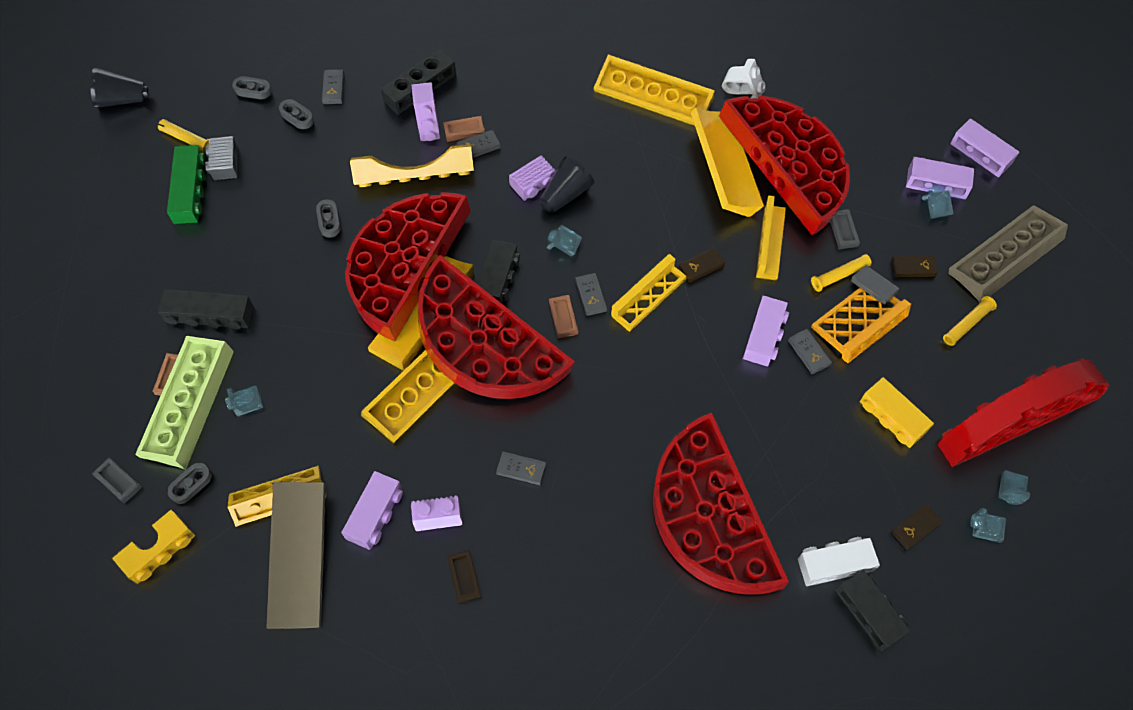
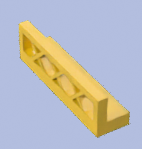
M768 195L764 208L756 277L777 281L786 208L773 206L774 196Z
M668 254L612 306L611 317L629 332L686 280V275L674 266L675 258ZM670 272L678 277L675 282H666V276ZM654 287H663L664 292L661 295H652ZM640 300H649L650 305L647 308H638L637 303ZM626 313H635V319L631 323L623 318Z
M319 466L230 493L228 509L235 526L272 515L273 481L322 482Z

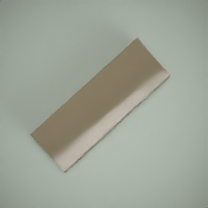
M1033 205L951 266L948 274L965 286L981 303L984 296L990 297L1062 242L1065 239L1068 224Z
M273 481L267 629L321 628L326 489L324 482Z

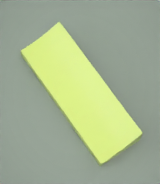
M186 336L137 449L136 455L138 457L186 470L234 353L225 341Z

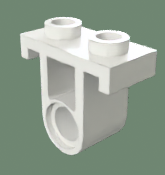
M747 59L745 66L731 67L728 70L722 83L724 91L729 94H753L751 98H758L764 93L765 82L761 78L760 69L757 67L755 59Z

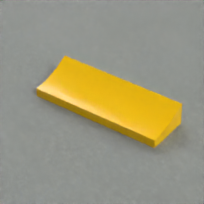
M611 55L607 56L594 86V91L694 126L691 111L695 108L708 111L714 100L715 90Z
M695 108L691 111V115L722 208L747 217L752 216L764 205L744 148L719 118L720 112Z
M447 256L444 257L470 279L474 277L473 264L461 262ZM418 303L396 341L385 338L378 333L368 346L369 352L403 371L409 366L423 346L418 326Z
M425 350L362 410L361 416L394 444L455 383L436 367Z

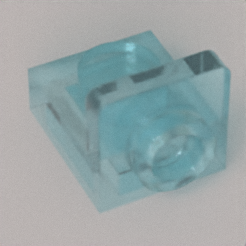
M941 188L928 191V195L922 196L923 200H928L931 219L954 214L949 190L941 192Z
M561 225L556 230L553 229L548 235L547 240L549 243L546 248L550 250L555 246L572 257L582 237Z
M256 385L237 392H233L231 388L226 389L228 397L225 398L228 409H233L237 416L263 408Z
M1005 470L1001 477L999 498L1006 500L1009 504L1022 505L1030 498V493L1026 492L1028 476Z
M981 508L971 518L972 536L1001 543L1004 541L1006 518L987 514V509Z

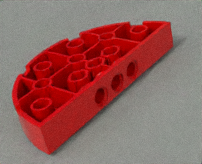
M742 96L725 101L719 118L811 235L819 232L838 211L849 189V164L845 161V152L838 139L817 117H810L803 112V108L793 103L767 96H759L758 98Z
M441 192V195L429 196V193L403 199L383 209V213L376 219H370L355 237L347 255L348 262L347 269H345L347 288L363 320L380 335L392 341H396L418 303L420 289L428 269L439 255L443 258L445 257L471 212L467 196Z
M439 255L432 263L425 275L419 293L418 326L427 354L448 379L478 395L499 399H515L543 392L556 385L571 372L575 363L574 360L449 261Z
M1081 358L1076 362L1059 368L1055 365L1051 366L1043 372V375L1037 376L1034 374L1023 381V385L1002 394L995 401L979 405L976 408L977 412L970 415L957 427L942 434L943 439L937 445L950 465L954 467L1101 398L1108 390L1107 387L1110 384L1092 360Z
M709 413L687 425L678 436L674 437L666 448L658 466L653 489V511L659 534L678 563L693 576L710 586L738 594H765L782 590L788 584V578L713 414Z

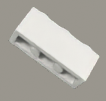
M861 537L849 539L848 543L844 544L832 542L825 545L826 548L821 549L809 547L804 549L798 558L806 586L851 577L863 569L866 573L874 572L880 566L871 539L862 540Z

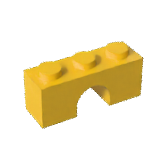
M172 510L152 525L158 533V540L152 548L141 550V548L131 542L112 558L125 575L136 584L147 580L157 567L167 563L176 551L186 547L195 536Z

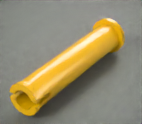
M162 119L159 122L164 125V127L158 125L160 131L190 145H199L202 153L207 154L206 146L209 145V139L206 140L166 119Z
M864 254L818 277L813 276L811 278L812 286L817 292H820L824 287L860 271L866 265L870 267L872 264L871 259L867 254Z
M984 296L981 303L943 336L945 343L949 346H954L985 315L997 308L995 300L989 296Z

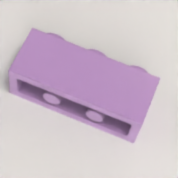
M432 82L412 84L413 104L420 140L432 141L440 139Z
M971 118L956 132L950 143L997 177H1000L1013 164L1019 154L1018 150Z
M914 157L908 168L906 187L966 199L973 187L974 168Z
M767 296L762 297L743 359L767 367L771 359L775 360L779 349L775 347L776 341H781L784 332L780 327L782 323L786 324L789 312L786 311L787 302Z
M374 471L341 532L346 540L371 550L373 544L376 545L379 542L384 523L387 524L389 522L394 504L398 503L403 495L399 481Z

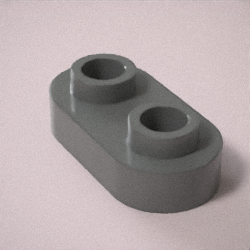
M241 76L232 83L235 93L243 97L265 99L272 92L269 82L263 79Z
M287 99L279 105L281 116L297 128L307 129L312 126L314 122L312 113L295 100Z
M322 200L316 206L319 229L323 236L335 237L341 230L337 206L332 200Z
M203 463L191 465L170 484L168 496L178 504L188 502L210 482L212 477L210 469ZM203 474V477L198 480L197 477ZM182 490H185V494L182 495V496H179V493H180Z

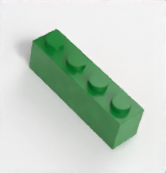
M199 145L174 147L167 214L173 224L198 223L199 214L202 213L200 198H203L202 181H205L203 167L207 160L205 153H202Z

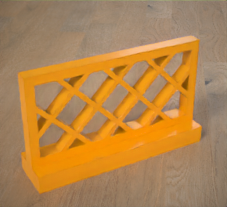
M859 288L814 322L811 328L842 353V359L845 362L850 363L907 318L911 303L905 299L900 301L894 296L888 301L894 305L892 308H882L880 301H878V308L866 307V301L878 300L871 295H866V291ZM854 300L863 301V307H851V302ZM838 312H848V319L836 318V314ZM851 312L863 313V319H851ZM867 313H879V318L876 320L867 319ZM824 323L833 324V330H824L820 326ZM836 324H848V331H836ZM851 324L864 325V330L852 331ZM836 336L849 337V341L842 345L836 340Z

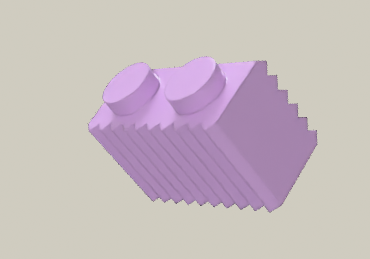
M540 155L510 174L509 184L523 200L529 197L533 198L539 190L548 186L555 173V169Z
M456 495L449 498L445 497L444 499L441 497L440 499H427L421 502L418 500L411 503L412 521L416 531L462 525L461 506Z

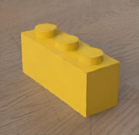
M884 377L873 385L860 401L866 411L875 415L882 426L889 428L896 435L897 439L909 448L924 436L934 424Z

